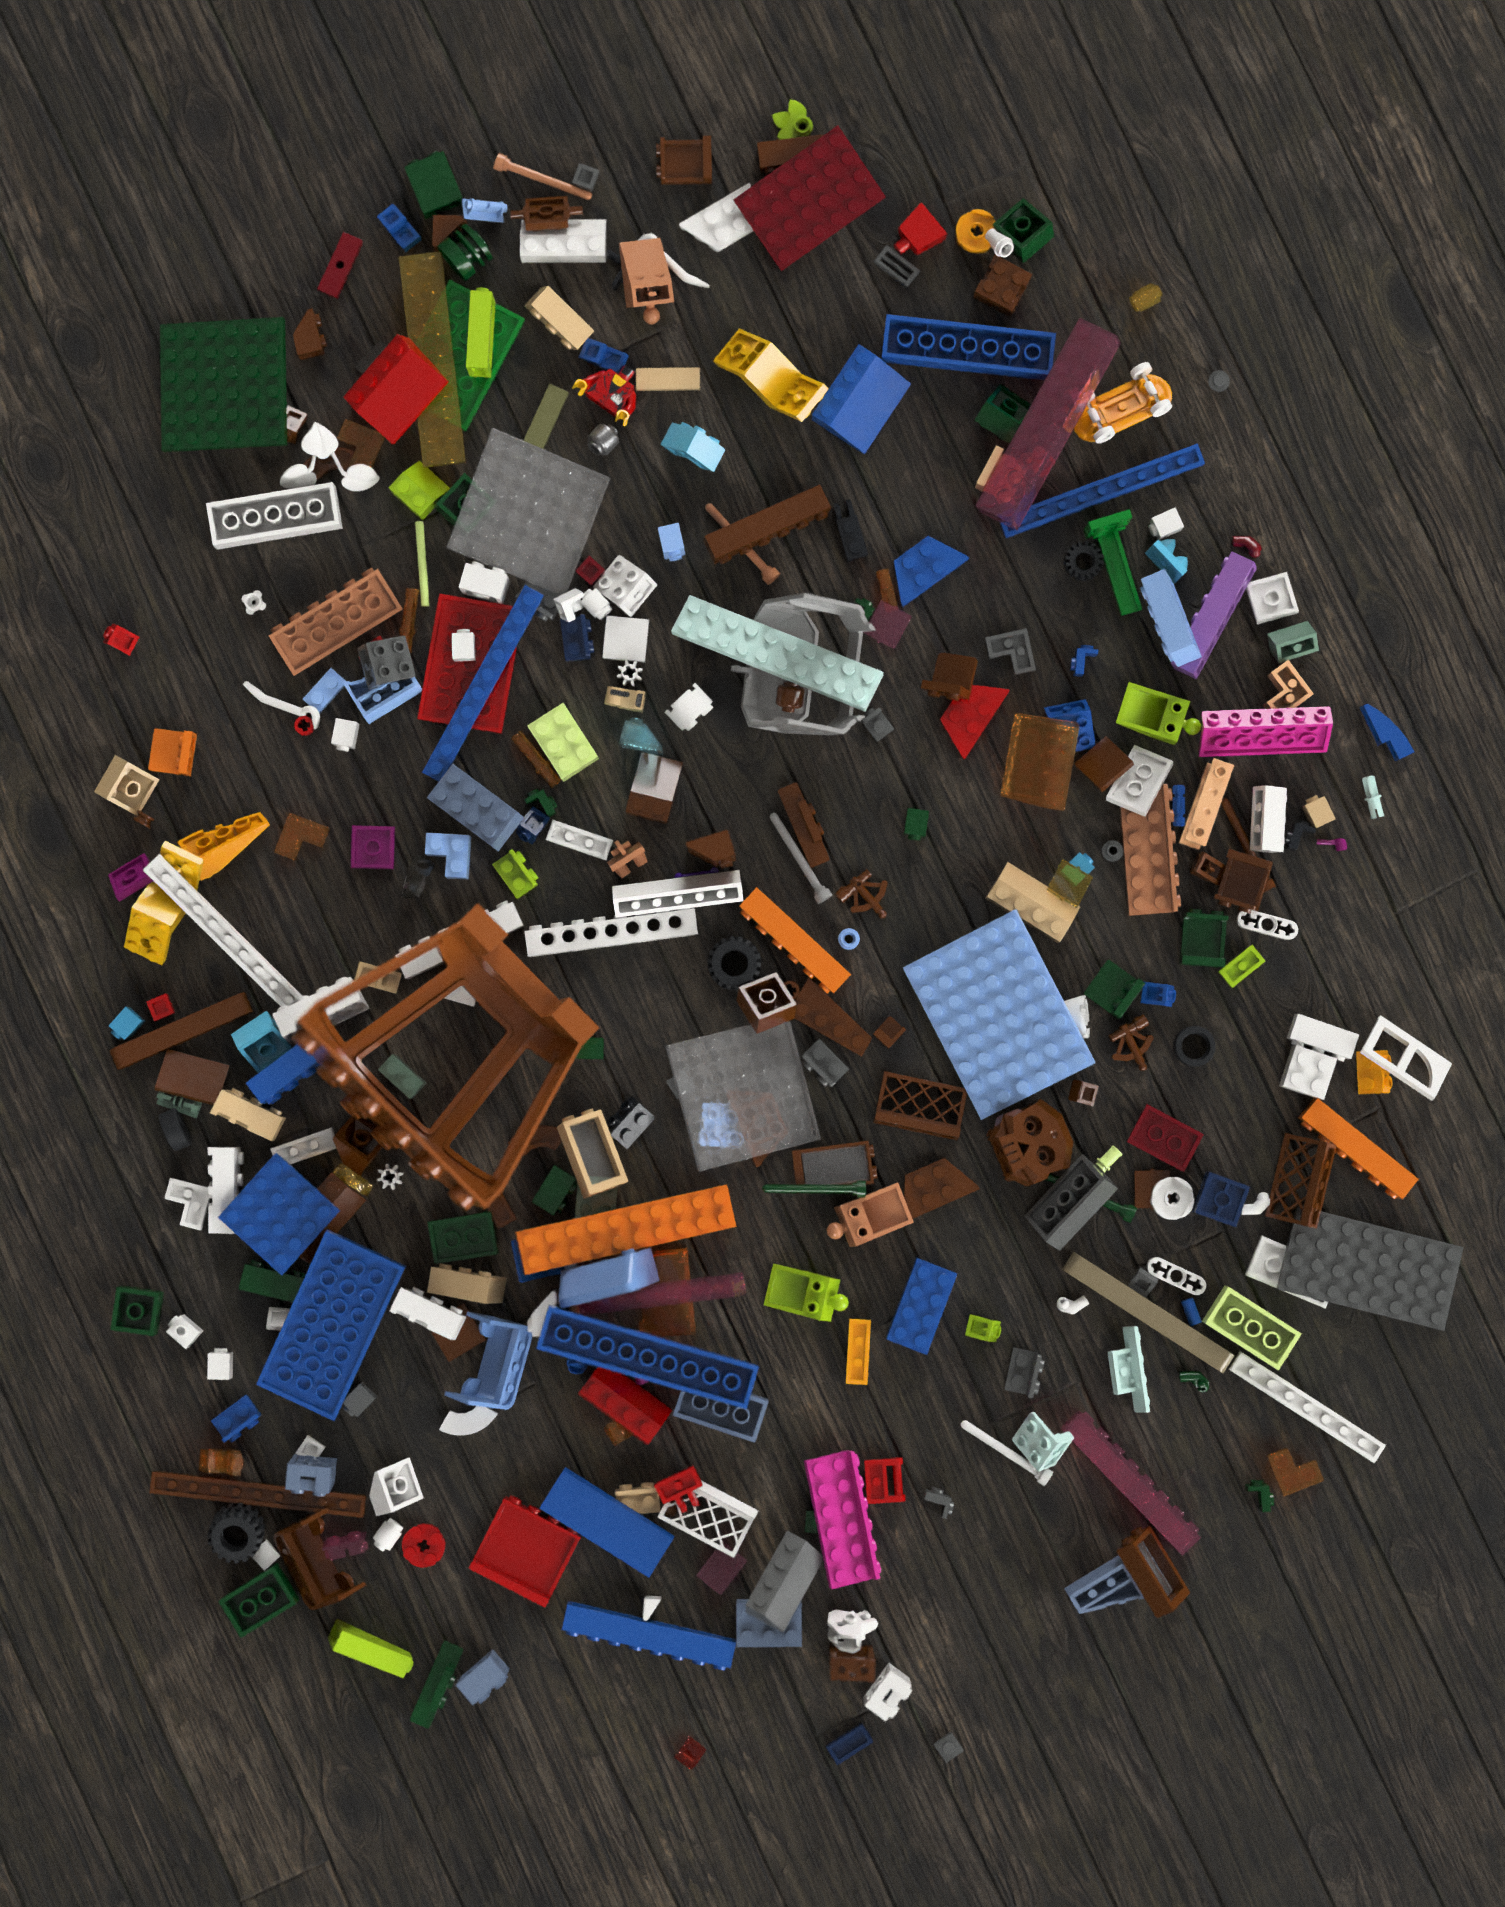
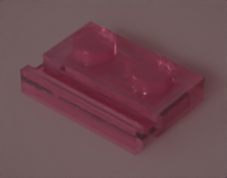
M722 1541L724 1548L733 1551L731 1546ZM716 1549L696 1576L721 1595L747 1562V1559L738 1552L733 1558Z

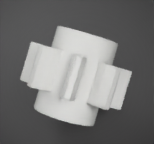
M625 660L626 665L624 667L618 666L622 674H618L617 678L624 679V686L629 682L634 687V681H642L638 673H641L643 670L642 668H636L637 661L629 664ZM627 669H631L632 672L636 671L633 673L632 678H629L628 675L624 676L627 673Z
M386 1164V1170H378L381 1173V1178H378L377 1181L384 1183L383 1189L390 1185L391 1189L394 1190L395 1183H403L399 1178L404 1172L399 1173L397 1171L398 1165L390 1168V1165ZM388 1171H390L391 1174H395V1178L392 1179V1183L390 1180H386L385 1176L388 1175Z

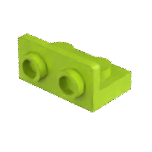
M511 849L508 854L492 865L518 900L538 885L535 881L538 879V876L532 868L528 870L523 863L526 860L521 852L517 851L515 853Z

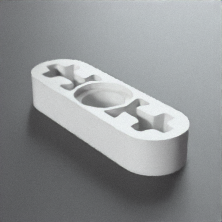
M1252 910L1249 918L1256 920L1257 916H1260L1257 921V928H1254L1256 923L1248 922L1245 925L1244 920L1241 919V916H1245L1246 912L1240 911L1236 917L1238 926L1246 930L1284 940L1293 939L1298 934V926L1291 920ZM1265 918L1273 922V927L1269 931L1264 930L1261 926ZM1277 921L1281 922L1279 924L1281 927H1287L1289 924L1293 933H1289L1288 936L1285 935L1286 932L1283 930H1277L1278 934L1274 933L1278 926Z
M1153 1257L1147 1262L1146 1268L1148 1273L1193 1295H1200L1206 1289V1282L1202 1277L1162 1258ZM1160 1261V1266L1167 1269V1265L1171 1266L1166 1272V1278L1162 1277L1165 1274L1162 1271L1157 1270L1156 1273L1153 1272L1152 1263L1156 1264ZM1172 1271H1181L1182 1279L1179 1282L1171 1280L1170 1274ZM1187 1274L1190 1275L1189 1280L1196 1282L1197 1279L1199 1280L1200 1289L1196 1288L1193 1291V1286L1187 1283L1185 1287L1182 1286L1186 1281Z

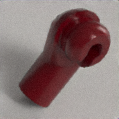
M1251 536L1232 537V547H1246L1249 550L1250 557L1257 558L1260 556L1262 547Z

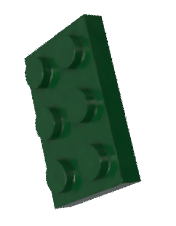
M492 1211L427 1222L434 1264L497 1255L499 1253Z

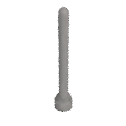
M771 813L770 819L815 890L813 893L815 894L816 902L821 904L832 897V893L828 888L826 889L825 886L820 884L777 813Z

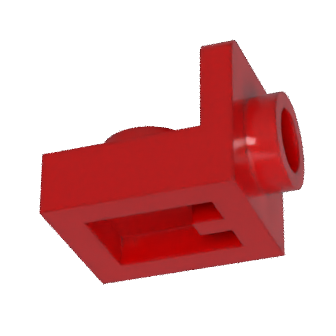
M112 624L111 627L108 626L103 634L105 638L103 643L129 656L139 639V636L116 624Z

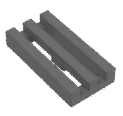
M888 245L884 247L873 262L906 289L920 273L919 269ZM886 252L913 273L910 275L885 255ZM880 260H884L887 264H889L891 267L897 270L900 274L907 278V281L903 279L901 276H899L892 269H890L888 266H886Z

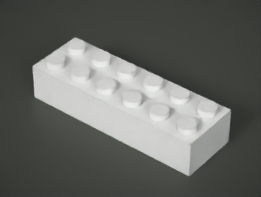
M333 482L206 503L212 543L217 550L343 529L337 490Z

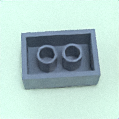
M737 1599V1647H802L801 1602L784 1633L747 1614L745 1612V1605L748 1599Z

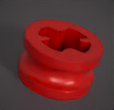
M300 716L296 719L294 727L299 734L308 736L313 733L314 726L310 717ZM303 720L310 724V728L307 727V731L299 728V724H302Z

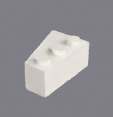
M413 1287L412 1290L400 1288L390 1312L398 1313L408 1318L409 1321L416 1322L450 1340H456L466 1319V1316L461 1314L463 1310L452 1305L448 1308L442 1305L444 1301L434 1296L429 1299L423 1296L424 1291Z

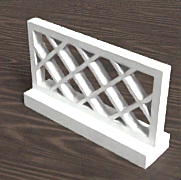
M703 1481L702 1487L694 1490V1492L698 1494L696 1495L697 1498L701 1496L706 1498L709 1508L697 1511L696 1507L693 1506L694 1513L682 1516L676 1501L675 1503L670 1504L668 1502L663 1505L657 1518L733 1558L758 1513V1510ZM710 1501L713 1502V1503H715V1504H717V1505L711 1507ZM676 1505L680 1517L671 1520L663 1516L668 1507ZM721 1506L725 1508L728 1518L716 1521L712 1509ZM710 1510L713 1523L701 1526L698 1514ZM729 1511L736 1515L731 1517ZM695 1515L699 1527L690 1530L686 1528L683 1518ZM742 1517L747 1520L744 1529L735 1532L731 1519ZM681 1519L682 1525L675 1521ZM729 1520L733 1533L720 1536L717 1524ZM714 1525L718 1537L709 1540L705 1538L703 1528ZM700 1529L701 1535H699L698 1533H696V1532H694V1531ZM737 1533H741L739 1539H737ZM734 1535L736 1545L733 1551L724 1548L722 1538ZM719 1540L720 1545L716 1544L713 1541Z

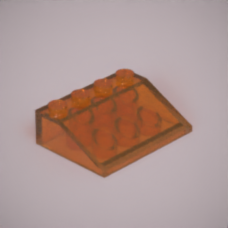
M1014 713L1000 796L1043 808L1065 811L1079 733L1078 722Z

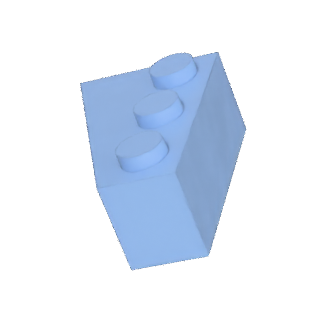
M365 677L353 682H343L368 724L422 692V688L415 677L385 683L369 690Z

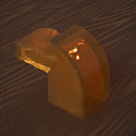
M200 1449L199 1471L205 1473H226L232 1476L241 1475L243 1458L240 1450Z

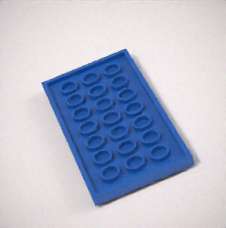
M327 1229L256 1385L335 1421L406 1266Z

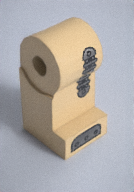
M608 686L604 704L643 713L646 692Z

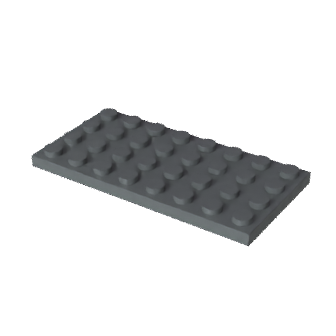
M1300 1206L1295 1208L1294 1218L1296 1220L1301 1219L1302 1210ZM1321 1211L1317 1229L1292 1223L1277 1289L1444 1331L1464 1247Z

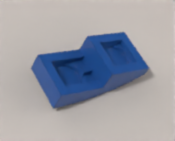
M394 204L377 216L405 252L422 240L421 236Z
M590 338L585 341L579 358L605 370L612 369L617 374L624 367L629 357L627 353L610 348L606 344Z

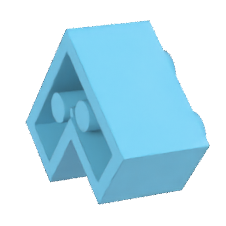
M672 422L660 444L674 455L687 458L698 467L712 472L715 471L725 451L719 445V440L705 435L706 431L698 426L693 428L684 422L681 425Z

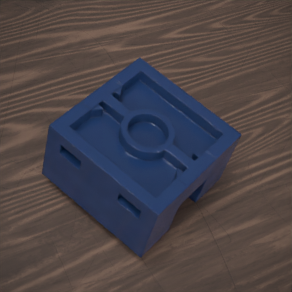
M1206 1171L1192 1212L1236 1227L1250 1186Z

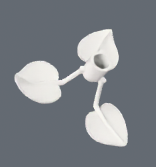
M314 422L301 442L302 449L312 455L310 467L307 469L303 464L291 466L281 476L280 485L287 489L315 485L317 477L311 471L314 469L316 457L325 459L329 455L332 456L340 473L344 476L341 483L348 490L363 491L369 489L379 481L380 476L371 467L364 464L353 465L345 472L334 452L338 447L337 438L327 428Z

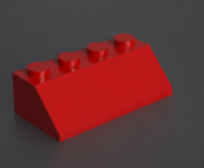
M602 1367L596 1368L578 1393V1395L645 1445L651 1442L672 1412L669 1407L623 1373Z

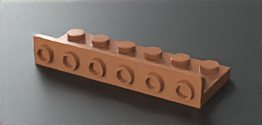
M371 567L361 574L363 578L357 582L353 578L343 585L345 589L339 593L335 589L325 596L326 601L321 604L316 601L307 607L308 612L303 615L298 612L288 618L290 623L285 626L280 623L270 629L272 634L269 635V638L293 676L403 609L378 569L373 570Z
M1168 784L1161 786L1145 817L1120 807L1128 916L1173 913L1178 911V907H1181V897L1176 892V886H1179V875L1175 873L1174 865L1178 863L1177 852H1173L1176 835L1175 831H1171V822H1174L1173 809L1170 810L1169 801H1172V789L1168 788Z

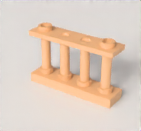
M1213 758L1212 763H1206L1179 844L1196 850H1200L1201 845L1206 846L1234 765Z

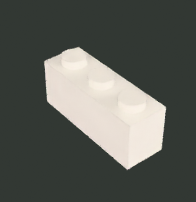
M1266 785L1253 787L1250 851L1283 852L1287 788Z
M1294 1014L1287 1035V1039L1292 1040V1045L1304 1047V1045L1310 1046L1312 1051L1324 1054V1052L1330 1053L1333 1058L1342 1062L1345 1059L1352 1058L1359 1034L1301 1014Z

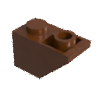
M313 308L307 310L293 333L297 355L300 360L325 354L324 347H327L325 335H321L319 327L322 326L320 315L315 314Z

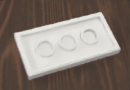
M1260 1236L1245 1275L1277 1288L1287 1246ZM1287 1292L1325 1309L1328 1304L1326 1301Z

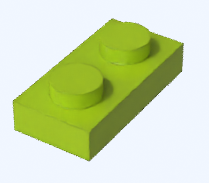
M1250 945L1218 972L1227 984L1233 988L1262 965L1265 960L1255 947Z

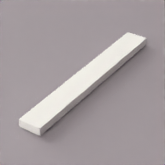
M1241 1351L1238 1352L1228 1368L1371 1462L1375 1463L1385 1448V1444Z

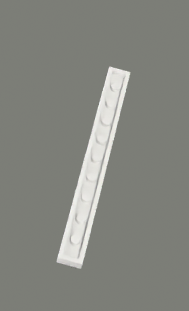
M160 854L143 869L280 1006H290L302 997Z

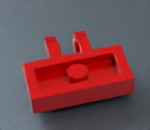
M692 1465L656 1482L654 1487L663 1504L675 1500L681 1512L684 1513L687 1511V1505L681 1496L687 1494L691 1504L694 1507L699 1506L694 1490L702 1487L703 1483Z

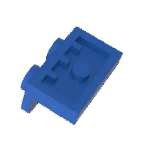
M246 1394L211 1420V1422L223 1437L222 1441L225 1443L230 1440L232 1443L242 1436L240 1431L245 1427L250 1430L258 1424L257 1418L262 1414Z

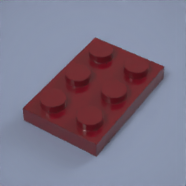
M1146 1104L1126 1142L1184 1172L1204 1134Z

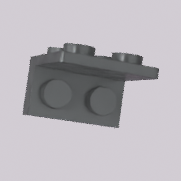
M405 636L368 642L357 648L368 690L377 688L385 683L410 679L416 676Z
M820 1039L801 1056L804 1059L801 1063L810 1072L814 1070L818 1074L816 1079L824 1087L827 1085L832 1087L849 1070Z
M1013 1347L1004 1390L1026 1394L1028 1398H1033L1034 1394H1038L1040 1381H1038L1037 1376L1038 1372L1042 1373L1044 1367L1042 1356L1038 1352Z

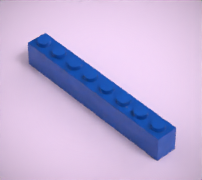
M568 1601L562 1630L566 1631V1634L570 1636L582 1634L592 1641L604 1639L608 1640V1644L614 1646L626 1644L629 1645V1649L641 1651L642 1648L648 1649L654 1655L662 1656L665 1653L671 1655L672 1659L681 1661L687 1658L697 1665L709 1663L713 1664V1668L719 1670L731 1668L736 1646V1639L651 1619L644 1621L642 1617Z

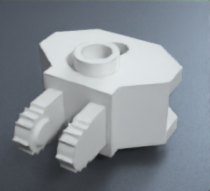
M833 1610L828 1615V1639L840 1651L855 1653L861 1649V1642L865 1639V1634L872 1630L874 1631L878 1626V1622L875 1618H870L871 1615L867 1610L859 1613Z

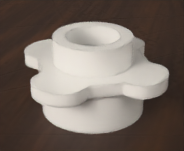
M258 590L242 596L246 612L250 615L254 614L257 610L263 611L266 608V604L261 598L262 593Z

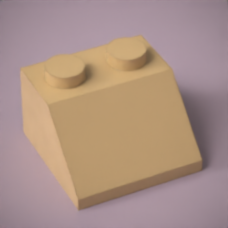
M115 755L94 792L137 816V810L142 811L159 779Z

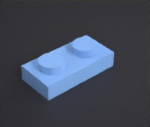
M330 668L303 700L309 706L315 707L320 714L344 688L343 682L347 681Z

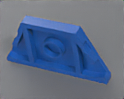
M927 536L895 559L894 568L901 606H906L968 561V556Z

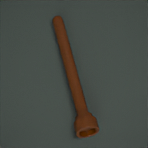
M1223 798L1221 805L1245 853L1257 857L1254 851H1250V842L1229 800ZM1270 877L1264 892L1276 887L1273 879H1270Z

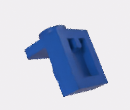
M1144 982L1141 1003L1172 1007V1003L1176 999L1174 986Z

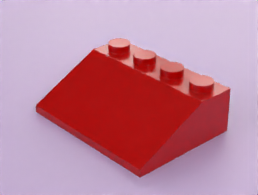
M397 334L343 398L389 442L395 444L449 381L410 338Z

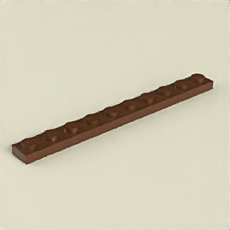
M152 1471L149 1491L152 1494L243 1503L307 1512H317L328 1508L329 1512L325 1514L364 1518L367 1495L330 1491L325 1496H315L312 1494L313 1491L304 1490L303 1494L291 1493V1490H286V1486L162 1471Z

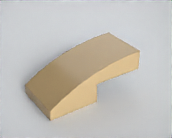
M359 961L354 980L378 966ZM393 971L368 986L396 994L402 973Z

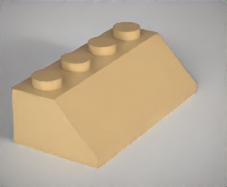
M1007 862L985 898L1008 913L1016 909L1024 923L1057 943L1061 942L1080 909V906L1009 862Z

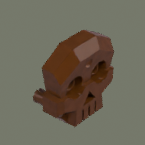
M1042 1099L1033 1101L1021 1110L1015 1109L998 1116L994 1128L987 1131L986 1136H990L988 1140L991 1142L1002 1168L1003 1176H1005L1004 1179L1008 1182L1017 1181L1027 1187L1047 1179L1049 1173L1070 1168L1073 1148L1072 1137L1062 1114ZM1027 1124L1030 1125V1131L1026 1128ZM1039 1154H1042L1043 1160L1039 1159Z

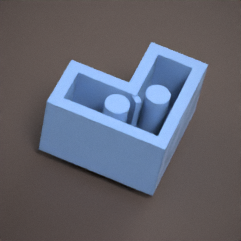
M426 833L425 854L427 856L446 857L445 877L469 880L471 836Z

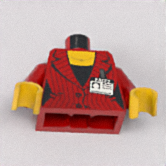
M626 365L618 374L612 369L602 370L589 375L583 380H576L572 386V389L576 387L580 389L579 396H582L584 391L587 390L585 392L586 397L615 417V422L620 419L624 420L623 426L627 425L628 418L636 409L634 386L628 382L635 372Z

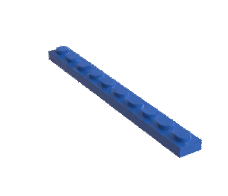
M1198 444L1006 514L999 517L998 520L1006 539L1203 466L1205 462Z
M526 585L523 587L422 773L439 782L450 768L544 597L543 594Z

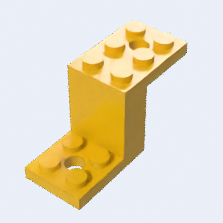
M742 329L737 330L713 360L718 367L738 375L770 408L801 422L810 415L811 410L822 400L828 390L824 383L801 374L772 342Z
M165 841L161 846L160 855L197 890L204 859ZM154 881L147 885L131 909L124 948L152 962L163 965L167 958L171 935L186 912Z

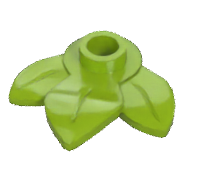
M790 100L788 112H779L772 116L775 125L781 129L777 136L780 140L805 137L810 135L813 130L812 121L806 117V108L796 100ZM804 124L806 129L800 130L798 128L799 125Z

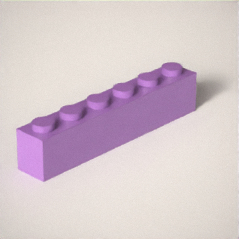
M1231 552L1230 556L1225 557L1219 576L1216 575L1211 583V591L1209 594H1205L1199 613L1196 612L1191 620V630L1202 657L1179 667L1174 661L1171 662L1175 670L1194 679L1198 678L1257 569L1254 561L1234 552Z

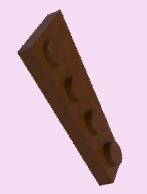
M808 977L795 1000L797 1007L794 1018L862 1057L872 1037Z

